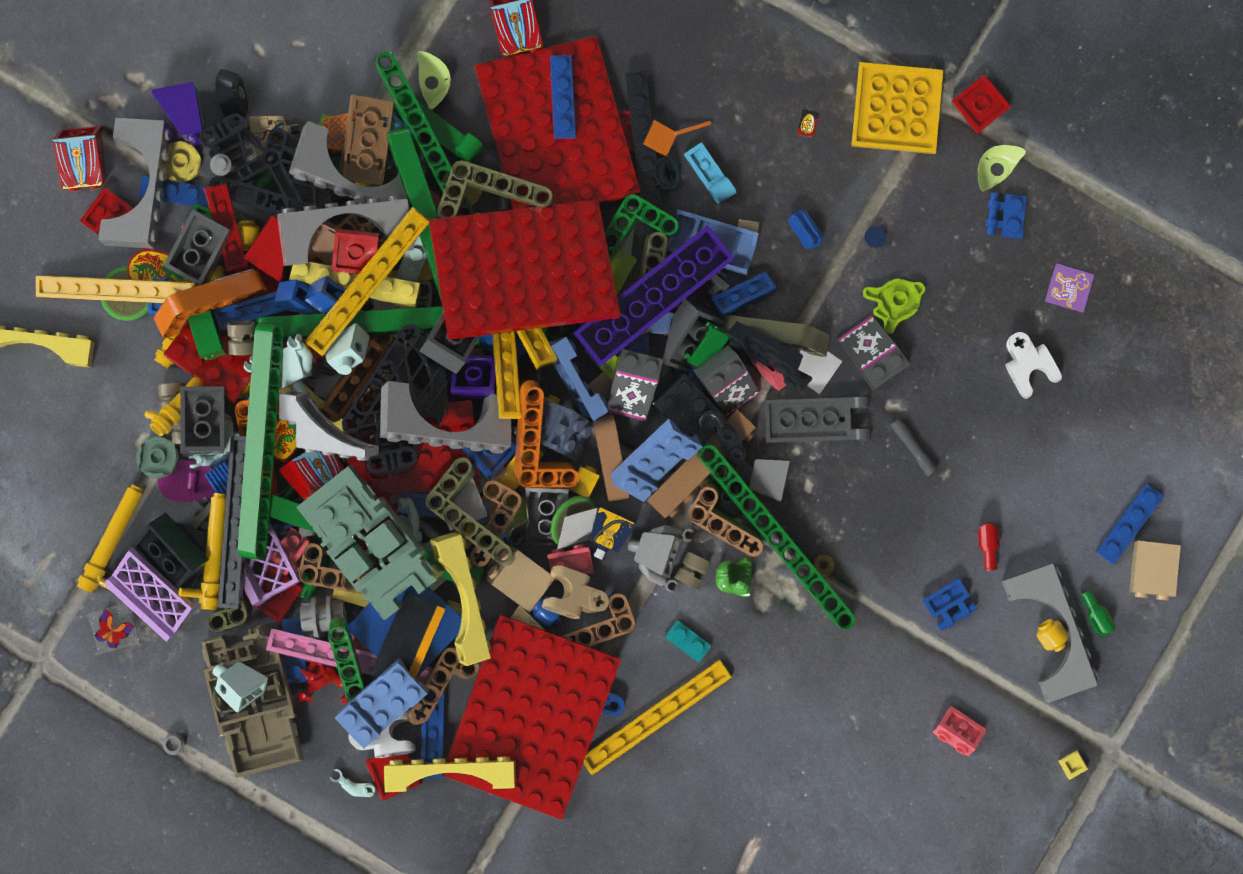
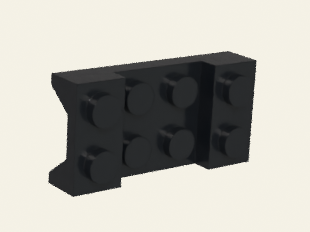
M738 321L727 332L730 345L743 364L748 363L754 366L759 361L764 366L769 365L773 367L775 371L783 375L784 383L792 389L796 388L803 391L811 382L812 376L798 370L803 358L801 353Z

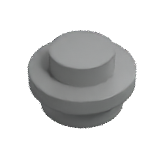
M218 154L211 159L210 168L214 174L224 176L230 172L232 163L226 155Z
M175 733L169 734L163 741V748L170 755L181 753L185 746L182 736Z

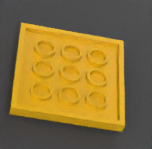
M859 62L851 146L936 154L943 70Z

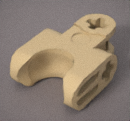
M560 565L552 567L551 577L563 584L564 595L561 599L556 597L544 599L542 604L544 609L569 618L580 619L581 612L593 614L604 611L608 607L609 599L607 594L588 586L590 576Z

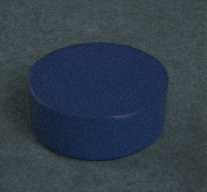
M877 226L870 227L864 235L865 243L871 248L881 247L886 240L884 230Z

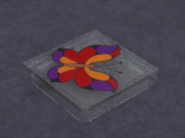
M125 603L87 613L98 655L141 643L133 612Z

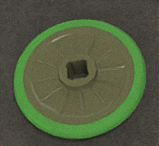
M127 266L114 269L105 278L129 279ZM101 300L108 314L123 321L136 320L144 316L148 310V302Z
M575 496L565 501L558 508L551 523V536L557 545L559 544L564 518L596 508L591 499L585 496ZM579 543L573 544V545H570V546H566V547H572V546L578 545Z

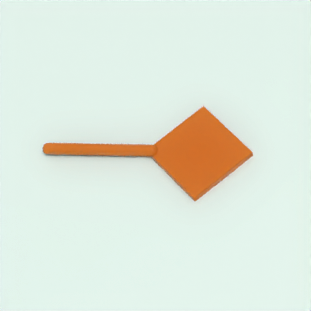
M654 120L643 144L667 156L676 135L709 126L712 122L707 121L673 131Z

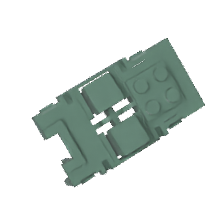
M352 464L296 507L310 526L313 525L312 528L318 536L322 537L321 540L323 542L321 546L324 547L326 545L329 548L326 552L355 590L358 593L360 591L363 592L364 596H362V599H368L369 602H372L371 604L376 611L381 613L380 616L383 620L403 606V602L399 603L396 597L412 585L417 593L420 594L446 571L439 563L436 562L431 566L424 559L423 555L426 552L411 534L413 526L410 520L404 515H397L384 497L378 499L376 493L369 484H366ZM387 516L392 519L391 521H385L367 536L360 532L363 528L368 532ZM354 535H357L360 539L364 540L368 547V549L364 551L359 544H356L343 555H341L340 557L338 556L342 551H344L351 544L357 541L354 538ZM408 540V543L387 558L390 563L386 565L383 558L404 541ZM373 553L379 559V564L383 569L379 570L376 566L360 580H357L356 578L377 563L376 560L372 562L368 555Z

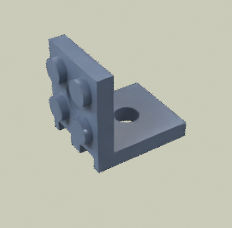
M544 399L542 417H545L546 421L541 426L540 445L551 448L569 460L577 462L583 454L587 438L592 433L593 423L571 409ZM533 431L526 432L524 437L531 436Z

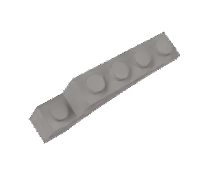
M290 391L279 394V419L288 420V424H296L297 448H303L305 452L309 453L322 451L323 455H335L336 453L341 458L356 456L357 460L362 461L370 460L371 456L379 455V446L357 440L332 424L313 403L310 393Z

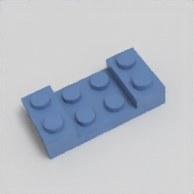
M677 209L675 219L680 222L681 230L678 235L670 237L666 252H674L703 227L708 225L734 257V260L724 268L748 275L760 236L759 233Z
M559 337L549 342L557 357L553 365L581 415L586 419L591 417L593 420H596L608 412L606 408L608 404L603 395L599 396L598 393H588L590 389L584 380L581 381L578 376L580 371L577 365L570 361L577 356L575 353L576 346L571 339L568 340L567 337Z
M668 419L610 474L614 486L645 502L658 489L657 482L682 458L688 461L702 448L699 437L696 434L689 437L682 433L673 421Z
M399 658L341 708L334 718L365 749L398 717L428 694L429 688L420 684L407 671L403 660Z

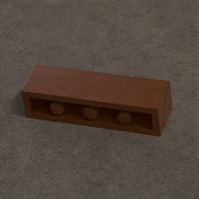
M372 339L368 342L364 361L353 367L350 374H342L318 407L321 413L333 423L340 421L387 352Z

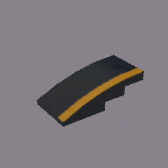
M405 593L402 599L403 606L395 615L371 676L377 678L395 661L401 658L407 671L417 679L445 609Z

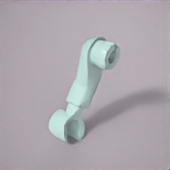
M409 497L398 499V507L400 510L406 509L413 526L411 534L420 543L422 541L421 531H418L420 529L419 514L414 502Z
M334 769V771L339 772L340 777L337 780L330 777L331 781L339 782L341 787L352 796L371 797L374 795L375 787L373 784L354 783L349 778L343 777L340 770Z

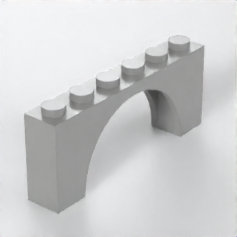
M115 118L113 139L119 145L130 146L144 155L148 163L150 178L144 197L134 209L117 218L101 219L98 240L105 246L154 249V244L158 240L157 222L161 219L160 201H163L164 198L162 186L167 176L165 164L169 159L168 142L172 138V129L164 120Z
M310 121L303 127L289 173L294 175L296 179L311 181L316 187L329 188L334 190L335 194L350 196L354 198V201L359 200L361 204L368 203L367 199L380 198V202L389 201L388 197L401 195V199H407L399 173L394 180L378 187L359 186L345 179L336 170L328 154L327 134L329 129ZM421 165L425 176L427 167Z
M401 195L388 197L389 201L380 202V198L367 199V204H359V200L348 201L346 206L338 207V203L325 204L324 209H317L316 205L303 207L304 211L295 212V208L282 209V213L277 214L284 266L308 263V248L313 234L324 221L335 215L354 214L364 217L378 227L385 239H387L409 212L408 199H401ZM413 244L409 247L407 251L414 250Z
M388 381L381 387L380 438H387L390 442L406 440L410 444L424 442L434 447L450 445L452 449L468 447L471 451H482L485 449L495 454L503 453V451L511 446V419H499L497 394H490L484 399L481 415L471 429L462 432H447L433 427L420 416L412 402L408 383Z
M1049 564L1002 581L1009 601L1032 599L1048 605L1060 616L1069 635L1067 651L1063 662L1052 675L1039 682L1045 702L1047 703L1098 686L1096 681L1099 680L1095 668L1090 666L1089 660H1091V655L1088 648L1083 647L1081 641L1084 639L1080 627L1077 628L1075 625L1076 614L1072 607L1069 608L1067 599H1069L1068 592L1065 587L1061 586L1059 581L1062 578L1058 567H1054V564Z

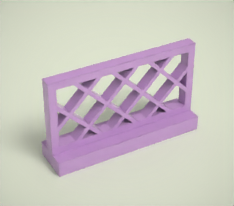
M270 519L268 533L271 534L273 539L270 547L267 546L269 552L266 561L251 559L249 563L248 559L245 558L243 588L251 604L254 606L266 603V600L300 582ZM273 550L280 552L282 556L280 565L270 563ZM255 561L264 563L261 576L253 571ZM269 565L278 568L275 580L265 577ZM283 569L289 571L293 578L287 583L279 582ZM264 580L274 582L272 591L265 595L262 589Z
M133 548L128 550L112 576L104 583L108 589L166 642L182 628L181 625L195 607L187 597H180L179 590ZM131 557L137 562L138 567H132ZM122 571H127L129 577H127ZM134 572L140 573L141 580L135 579ZM146 573L153 577V581H148ZM137 585L143 586L144 591H143L141 588H139ZM149 586L156 588L157 595L151 594ZM162 587L168 590L169 596L163 595ZM154 600H159L160 606ZM165 601H171L173 609H167ZM178 602H181L187 609L179 610ZM169 614L175 615L176 621Z

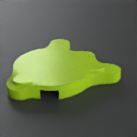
M898 278L888 281L882 287L864 288L863 297L878 303V306L873 310V315L883 320L884 331L891 335L895 332L896 326L901 321L909 319L916 313L921 296L925 292V286L921 282H911Z

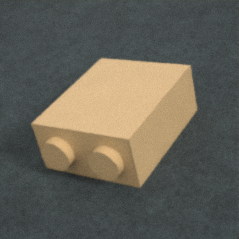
M1134 541L1129 592L1135 593V597L1148 598V595H1156L1157 600L1169 601V597H1176L1181 545Z
M510 545L516 555L514 562L508 566H503L497 562L496 565L489 569L485 580L528 612H531L554 581V578ZM504 550L501 553L500 560L508 558V550Z

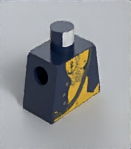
M599 507L590 541L597 544L592 556L604 561L609 550L617 553L635 528L636 523Z

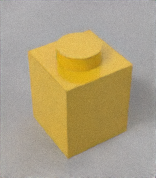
M588 465L585 468L580 466L577 472L579 480L569 490L580 496L590 498L600 478V475L596 474L598 470Z

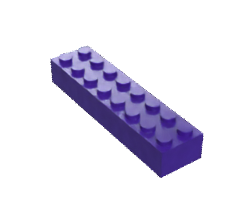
M707 225L617 297L620 318L585 322L572 334L596 364L602 366L734 260V257Z

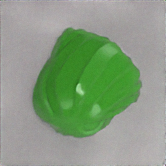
M745 557L736 562L727 560L719 564L715 576L717 587L726 593L749 597L752 582V563L750 558Z

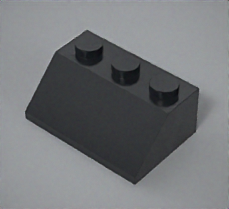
M166 512L150 522L132 545L146 561L178 590L194 577L209 560Z

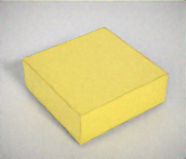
M1078 750L1058 760L1069 780L1088 770Z

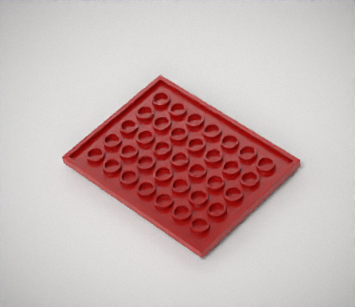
M597 36L539 49L536 52H526L474 65L504 174L547 187L553 195L552 205L598 199L600 205L624 199L629 195H640L638 181ZM571 55L575 139H554L550 56ZM521 187L518 189L517 194L519 196H526L529 189ZM546 193L538 196V201L541 203H545L549 199V195ZM510 199L513 210L533 207Z
M598 199L555 204L546 208L530 207L429 220L448 340L620 318Z
M500 614L490 640V659L482 662L446 762H454V758H467V761H476L477 757H489V761H496L497 757L510 756V760H516V787L493 789V784L488 781L463 773H443V776L562 820L621 658Z

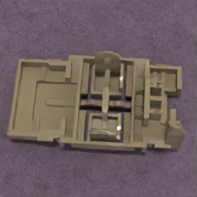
M270 623L249 628V635L243 636L244 642L228 646L226 635L201 641L204 661L207 662L208 666L203 671L220 737L225 736L227 753L230 755L235 778L304 760L299 737H297L299 735L297 726L294 723L297 713H294L293 710L295 705L283 658H280L279 653L266 650L271 631ZM237 662H241L259 673L280 669V671L265 675L268 677V681L261 699L263 703L283 698L288 700L262 706L263 712L260 713L254 700L251 704L255 714L250 715L249 710L221 717L220 713L226 714L235 710L214 690L213 686H216L218 677L213 674V670L219 663L229 669Z

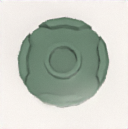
M154 436L148 438L139 446L136 455L137 465L145 475L160 479L171 475L175 471L180 460L179 450L176 445L171 444V440L161 436Z

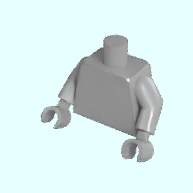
M663 525L652 529L649 533L644 532L640 540L630 539L628 550L636 553L634 561L639 563V570L647 580L659 586L664 585L665 589L672 593L674 591L668 588V584L674 582L678 585V583L674 579L666 580V577L670 578L682 540L684 542L692 541V539L685 537V533H694L692 529L681 531L680 528Z

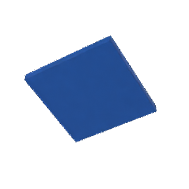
M411 585L396 597L399 603L402 601L405 593H409L445 609L437 633L418 674L419 677L458 635L462 617L430 587H427L418 594ZM370 602L349 624V629L378 658L397 611L383 620L380 616L381 613H378L371 604L372 602Z

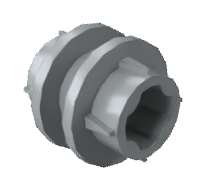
M331 595L326 597L325 604H319L318 598L312 597L310 603H302L300 607L302 632L305 635H314L315 639H321L322 631H329V623L332 619L340 617L347 621L345 603L342 600H333ZM335 629L334 632H343V630Z

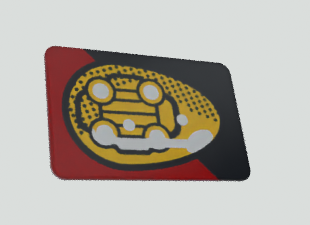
M803 110L797 133L813 137L819 113Z

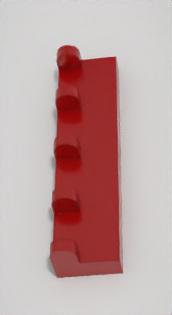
M223 183L204 187L203 190L206 194L212 220L230 229L222 253L224 269L228 272L248 266L244 259L245 254L227 185Z

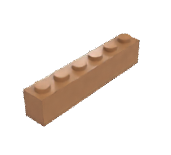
M738 409L728 418L727 422L736 430L741 442L747 443L755 435L752 431L756 427ZM716 432L704 445L714 446L726 459L727 456L718 440ZM708 448L703 451V458L706 461H710L713 458V451ZM697 453L686 461L647 500L664 519L668 516L672 519L680 511L678 506L683 501L688 503L695 495L693 491L698 486L700 488L704 487L710 480L708 478L710 473L699 461ZM724 465L718 466L717 469H716V473H717Z

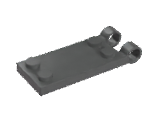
M869 397L765 400L766 443L870 440V429H851L850 410L869 408ZM839 417H844L845 421L840 422Z

